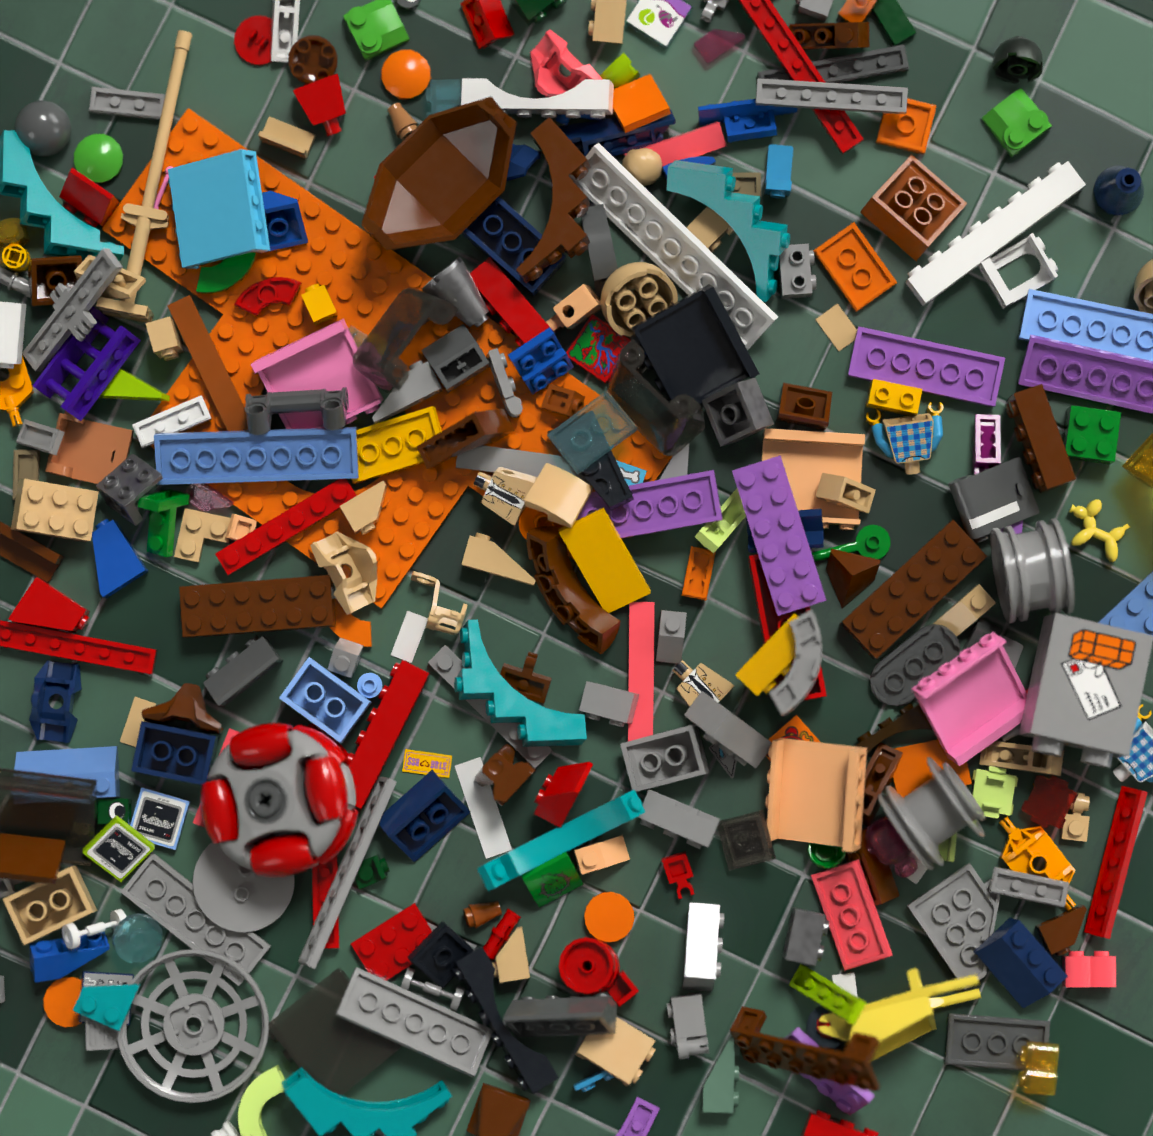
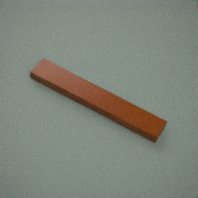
M188 295L167 305L227 431H248L245 407L192 297Z

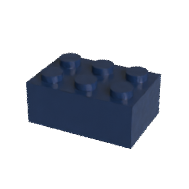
M141 721L131 771L202 785L205 782H209L208 775L214 764L219 736Z

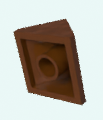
M81 255L30 259L27 272L32 306L53 305L55 302L50 297V294L53 290H56L55 287L59 283L63 284L66 288L70 287L72 289L78 281L74 270L82 263Z
M783 383L776 421L826 430L829 424L832 392Z

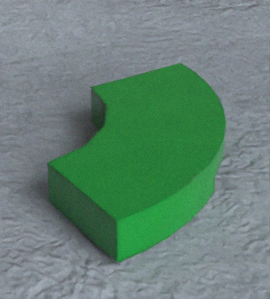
M249 252L226 258L220 264L213 267H201L196 292L211 294L222 292L232 287L248 274L255 261L256 253Z

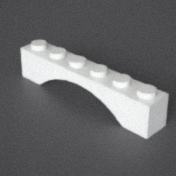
M462 78L461 105L492 96L504 113L517 114V117L522 118L532 117V114H541V117L555 118L556 114H566L568 118H580L581 114H590L592 118H605V115H613L614 85L610 80L585 79L576 87L562 94L549 98L532 99L509 94L493 85L488 79Z

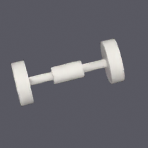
M122 909L113 910L110 914L111 922L89 925L85 927V930L78 931L74 923L63 925L62 936L67 948L70 950L78 948L80 946V936L102 933L106 931V928L112 927L117 935L127 933L129 926L124 911Z

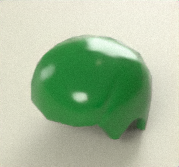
M808 843L807 849L810 861L823 869L838 866L844 860L846 851H842L843 847Z

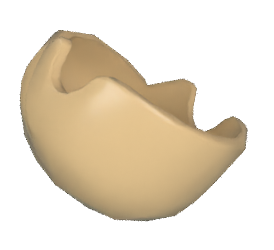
M649 148L630 150L624 157L622 166L643 186L655 183L661 176L663 163L657 152Z

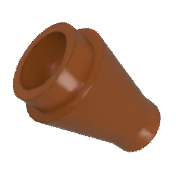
M498 901L469 904L467 908L463 909L468 928L475 927L476 929L493 918L502 915Z

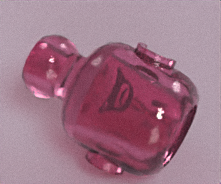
M888 816L876 820L867 828L865 832L867 850L871 855H875L879 862L884 865L894 864L895 873L902 878L912 875L918 869L917 861L909 855L912 850Z

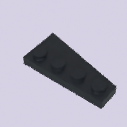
M593 411L547 432L549 437L611 510L634 500Z

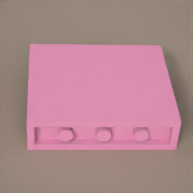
M344 318L251 363L254 372H258L267 392L319 389L336 391L347 387L349 408L347 410L346 424L358 419L356 415L363 411L369 414L380 408L378 404L384 400ZM321 411L279 414L286 429L324 428Z
M994 632L984 635L979 642L970 648L964 649L959 656L941 665L936 672L921 679L916 686L911 688L946 756L958 766L964 764L1022 722L1027 693L1003 647L1006 640Z

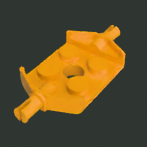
M23 355L22 364H14V369L7 368L9 370V377L5 381H0V410L7 411L12 427L23 424L18 410L34 393Z
M1008 816L999 822L1009 836L1000 858L1005 861L1011 870L1066 881L1070 884L1075 869L1041 826L1019 829L1014 826ZM1037 856L1043 857L1046 863L1041 871H1036L1032 867V861ZM1067 894L1065 908L1068 911L1076 903Z

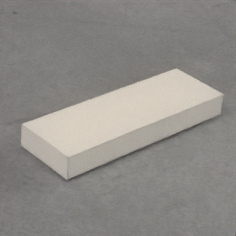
M201 395L132 424L141 447L145 448L154 444V434L181 433L211 420L212 417Z

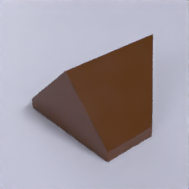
M831 549L826 571L842 609L875 580L880 565L879 559Z

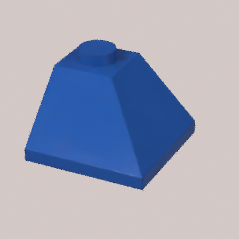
M273 191L263 192L262 197L270 251L308 243L298 200Z

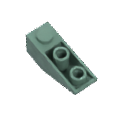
M731 1034L702 1084L703 1112L733 1113L734 1107H738L739 1092L734 1091V1081H739V1066H734L735 1055L739 1056L740 1047L736 1045Z

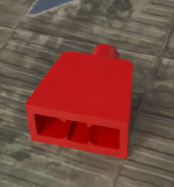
M337 73L293 89L296 98L313 126L323 123L328 136L342 131L337 117L346 114Z

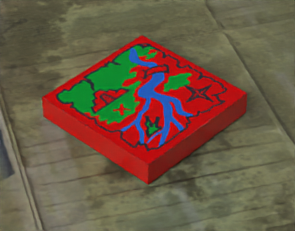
M592 314L566 353L572 362L606 384L633 342L626 336H621L615 332L611 326Z

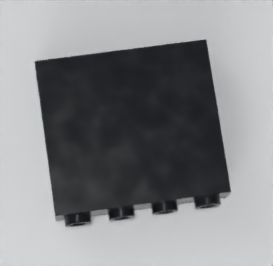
M710 284L631 327L634 335L630 336L637 350L641 348L645 354L642 360L648 371H654L657 377L654 379L655 385L660 393H666L669 400L665 401L671 414L676 413L680 418L684 417L683 413L703 403V399L747 377L752 379L760 374L715 288Z

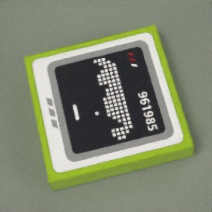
M116 815L83 848L82 853L122 882L155 849V844Z

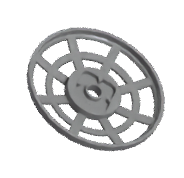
M200 949L179 950L165 954L140 970L129 983V985L139 984L147 974L162 964H165L170 975L169 978L153 990L149 998L136 994L132 1004L144 1008L141 1019L143 1039L128 1044L124 1021L121 1030L117 1031V1040L121 1054L134 1076L148 1089L160 1096L190 1103L220 1098L244 1083L254 1072L263 1057L269 1034V1015L265 998L252 976L237 962L222 954ZM198 956L216 960L211 974L201 971L180 973L174 959ZM225 965L233 968L246 980L255 996L241 1000L234 988L220 978ZM203 979L208 982L202 994H189L183 980ZM173 984L179 998L170 1006L156 1002L158 996ZM217 985L229 994L234 1001L233 1004L221 1008L212 999ZM257 1005L260 1007L262 1018L261 1040L258 1047L245 1041L247 1033V1014L245 1010ZM151 1011L164 1016V1031L154 1035L150 1034L149 1028ZM236 1013L239 1014L240 1021L238 1037L224 1031L225 1017ZM192 1017L198 1018L201 1022L200 1030H190L187 1025L188 1020ZM168 1040L170 1045L177 1050L172 1063L159 1053L155 1047L156 1044ZM219 1041L232 1046V1051L223 1060L215 1064L211 1050ZM147 1049L153 1059L164 1069L168 1070L162 1085L155 1082L141 1069L132 1054ZM240 1050L252 1056L251 1063L243 1073L231 1083L223 1086L218 1072L228 1066L239 1054ZM186 1055H201L206 1068L193 1070L185 1069L181 1066ZM177 1075L190 1078L209 1076L213 1090L204 1093H185L172 1090L171 1088Z

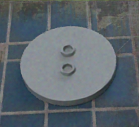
M212 842L200 855L193 874L194 895L202 912L216 925L234 932H253L274 923L285 912L291 901L294 891V875L274 878L258 876L253 870L241 866L227 856L220 848V843L213 844Z

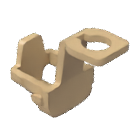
M413 571L412 581L435 587L432 608L426 628L452 635L458 634L464 622L468 605L463 604L461 613L437 606L440 588L439 580ZM443 623V624H446V625H450V626L456 627V629L453 630V629H450V628L441 626L440 624Z

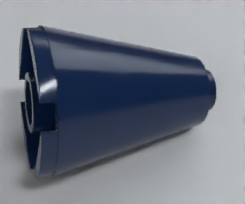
M1113 166L1107 168L1098 176L1094 186V195L1101 209L1108 214L1119 216L1134 211L1140 205L1144 195V186L1140 174L1135 169L1125 166Z

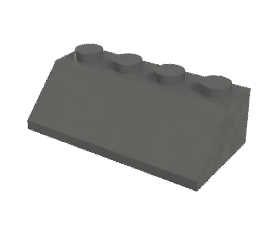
M602 993L595 994L594 997H584L577 994L571 995L570 998H560L558 996H546L545 999L522 997L521 1000H512L504 1014L503 1021L518 1038L616 1034L617 1004L611 996Z

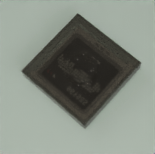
M763 810L719 821L717 829L729 871L776 859Z

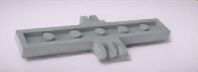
M102 249L72 289L70 287L66 288L63 284L59 283L55 287L56 290H53L50 294V297L55 302L53 304L55 311L22 352L35 371H42L71 333L77 340L83 341L86 337L85 334H89L91 327L96 325L97 322L89 310L123 268L110 249Z

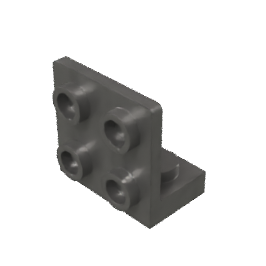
M132 454L101 480L96 487L109 507L137 526L143 518L138 512L140 507H138L136 501L161 481L163 476L135 454Z

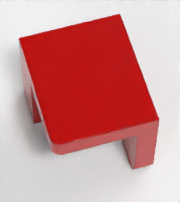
M624 970L619 972V977L613 987L607 990L619 1007L639 992Z

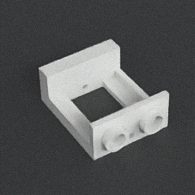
M1033 233L996 256L984 260L978 266L1003 309L1027 296L1029 289L1037 290L1058 277L1056 263L1052 258H1047L1044 253L1046 248L1040 237H1035ZM1031 254L1036 256L1040 262L1039 273L1009 291L997 269L1022 255Z

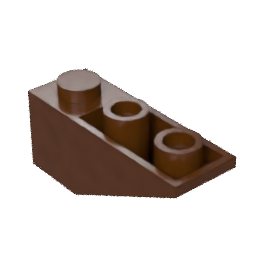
M869 22L789 24V29L803 49L870 47Z

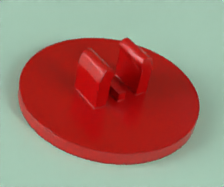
M252 16L244 20L237 28L234 37L235 47L240 57L246 62L253 65H266L273 62L271 61V18Z

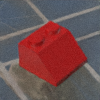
M74 168L69 171L59 196L64 201L62 205L73 214L77 211L85 216L83 220L94 228L97 225L103 228L120 204L114 195Z
M583 762L561 766L556 769L553 776L548 774L542 786L546 790L540 789L534 803L538 804L534 814L561 828L593 763Z

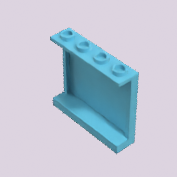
M239 149L168 169V183L171 188L172 209L175 216L176 235L180 250L179 258L182 268L200 269L199 265L249 252L263 253L270 251L256 151Z

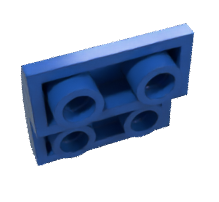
M550 327L508 354L532 395L574 368L567 353Z

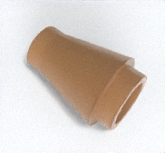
M395 103L387 109L396 136L404 141L418 127V123L405 111L400 103Z

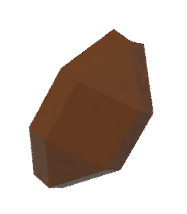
M492 96L429 115L379 164L361 225L386 250L455 240L505 191L517 121L504 113Z

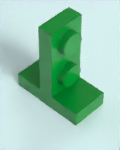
M168 489L142 496L138 500V507L150 510L147 552L163 557L173 556L176 508L189 504L190 494Z

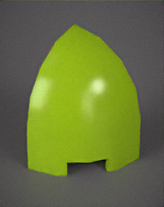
M623 53L604 70L600 77L603 80H610L615 89L640 77L638 70L631 66V60Z

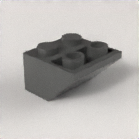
M464 324L421 350L448 393L490 367L488 359Z

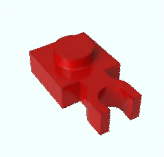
M686 851L661 858L669 884L675 882L678 884L676 887L678 898L682 899L680 891L684 887L689 888L691 895H694L693 886L687 881L688 878L694 876Z

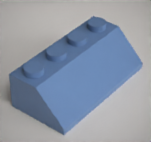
M118 746L16 752L13 776L14 803L120 797Z

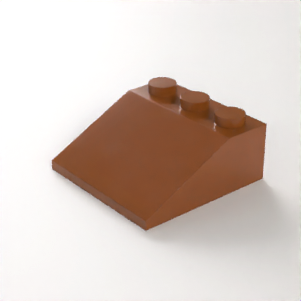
M911 154L871 197L860 213L917 261L968 203Z

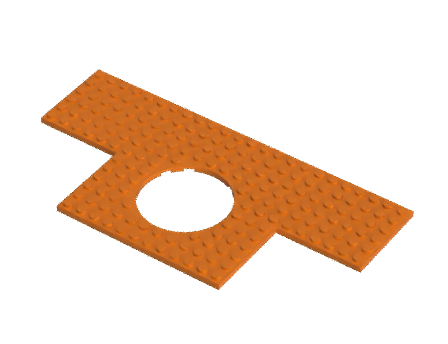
M188 108L169 135L157 195L166 175V167L172 166L174 168L239 149H248ZM257 156L262 193L273 191L298 200L308 243L264 253L254 252L256 253V258L248 274L232 287L218 293H197L196 289L201 267H213L220 264L224 259L199 265L200 269L182 268L179 258L180 250L176 235L175 216L172 209L171 188L169 183L167 184L158 208L159 210L166 211L169 215L168 228L150 230L144 260L223 314L209 335L244 407L246 405V394L258 396L262 395L265 390L258 372L255 373L251 366L252 362L343 318L360 353L369 356L383 366L395 380L396 384L406 372L410 371V365L421 360L423 363L427 362L421 350L464 324L486 358L488 352L498 348L499 354L504 353L508 367L505 368L507 377L513 378L516 391L513 394L521 399V405L523 406V412L519 414V417L510 418L508 416L514 431L500 440L485 444L484 446L565 456L547 432L574 419L541 407L549 384L544 389L539 390L533 395L531 394L508 354L519 348L515 343L517 339L512 333L508 334L502 326L489 317L479 327L475 325L469 327L422 291V288L433 279L393 250H386L366 231ZM151 160L102 228L105 233L130 250L136 226L121 219V213L126 214L123 207L127 203L142 206ZM285 277L302 283L291 306L282 303L272 304L263 309L256 317L234 305L238 297L248 287L266 279ZM319 284V286L325 285L338 316L315 326L302 298V294L306 293V288ZM192 358L168 391L167 395L170 396V400L161 401L151 416L202 395L212 419L181 433L227 431ZM489 367L449 393L434 372L443 391L406 409L405 412L409 414L434 406L441 430L443 431L474 412L503 408L505 410ZM568 372L550 383L576 391L585 396L584 408L579 417L593 411L615 459L646 470L643 483L656 481L677 448ZM457 456L431 469H427L425 464L421 463L382 475L371 484L354 491L358 496L382 481L387 486L379 520L374 523L376 528L364 535L361 532L356 534L340 508L286 542L314 562H316L310 545L337 531L370 547L374 551L377 560V588L375 602L373 603L382 609L466 489L470 487L483 497L486 491L473 485L479 471L456 468ZM480 471V472H482V473H484V474H486V475H489V476H491V477H492L493 474H494V473H491V472H483V471ZM288 481L203 483L262 525L315 494L298 488ZM547 517L539 518L542 521L547 519ZM567 548L568 556L574 560L569 549ZM341 565L340 567L346 578H350L351 569L347 565Z

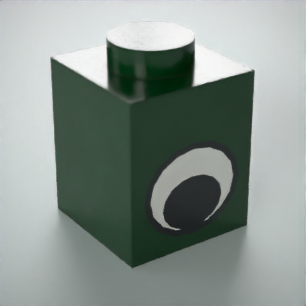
M99 798L98 803L94 804V819H98V824H108L116 815L127 824H131L132 799Z

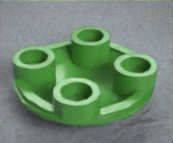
M93 134L85 137L78 143L74 152V164L78 172L93 182L103 183L120 174L123 164V153L120 145L112 137L105 134Z

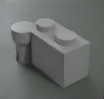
M701 993L672 996L671 1003L666 1004L668 1018H673L674 1028H670L672 1044L677 1043L679 1059L689 1058V1055L709 1054L708 1046L700 1047L708 1045Z

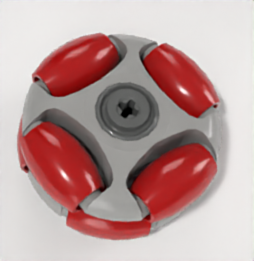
M265 723L250 727L231 738L230 744L223 749L212 765L208 775L209 782L202 784L200 797L201 813L205 829L213 844L220 843V848L233 861L247 869L253 870L256 875L274 878L295 875L317 866L319 863H328L346 845L353 833L358 817V811L354 808L356 806L355 784L350 768L347 766V756L326 735L303 725H297L293 728L289 724Z

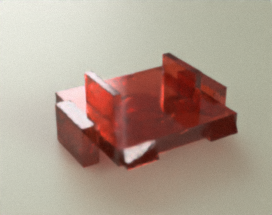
M1037 775L1033 783L1035 787L1028 801H1024L1021 809L1032 816L1030 821L1048 829L1049 824L1062 829L1066 821L1065 817L1072 803H1075L1078 794L1068 788V782L1054 775L1050 779Z

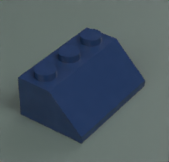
M431 770L383 813L379 825L392 841L415 862L470 813V810L446 783Z
M1008 918L974 951L976 956L1021 1008H1025L1049 995L1068 977L1022 922L1017 919Z

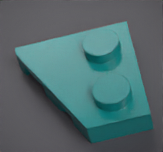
M140 985L84 986L73 1011L120 1031Z

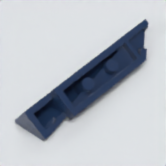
M670 110V115L627 133L624 132L617 117L558 127L585 157L597 143L603 146L612 156L662 141L663 133L669 125H674L676 121L672 110Z

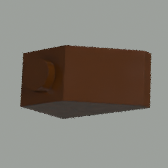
M1084 905L1076 906L1036 925V929L1049 954L1055 953L1056 956H1061L1070 951L1069 946L1075 944L1087 911Z

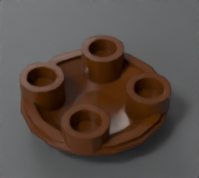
M308 35L300 38L292 45L288 64L292 74L299 81L309 84L334 74L337 68V53L334 46L327 39L317 35Z

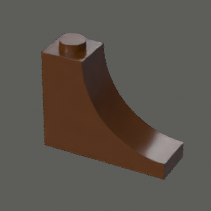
M504 408L474 412L416 447L426 468L431 469L461 453L496 442L512 433L514 429Z

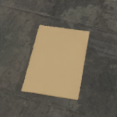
M838 303L815 319L838 351L855 340L857 329Z

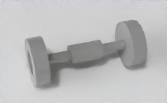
M407 968L401 988L408 990L410 984L423 988L422 991L437 997L442 995L453 999L450 1009L457 1012L465 987L458 985L455 994L443 991L442 987L425 982L424 984L413 980L415 969Z

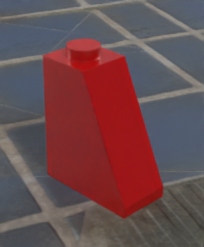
M36 577L8 619L16 623L77 632L78 629L82 630L88 623L90 617L87 615L90 611L41 578Z

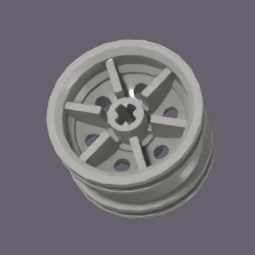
M1056 518L1050 519L1048 525L1043 520L1037 521L1035 531L1015 534L1011 526L1004 527L1003 532L999 528L992 529L990 547L993 573L1000 606L1008 624L1014 623L1016 617L1020 621L1028 620L1029 611L1048 608L1051 614H1060L1061 609L1065 614L1072 613L1074 610L1073 576L1066 540L1059 521Z

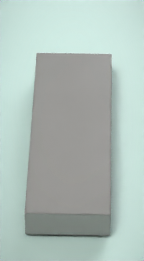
M92 87L89 112L160 120L165 94Z
M994 867L989 892L1064 908L1069 882Z

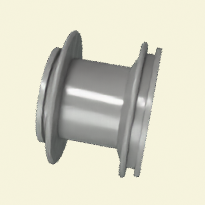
M927 757V764L934 777L905 797H902L894 788L887 785L886 792L888 795L880 793L878 798L891 822L913 853L929 870H933L935 868L934 862L939 866L944 865L938 845L967 825L978 836L984 838L985 833L978 819L983 821L986 817L969 789L953 768L945 762L942 764L943 769H941L932 758Z

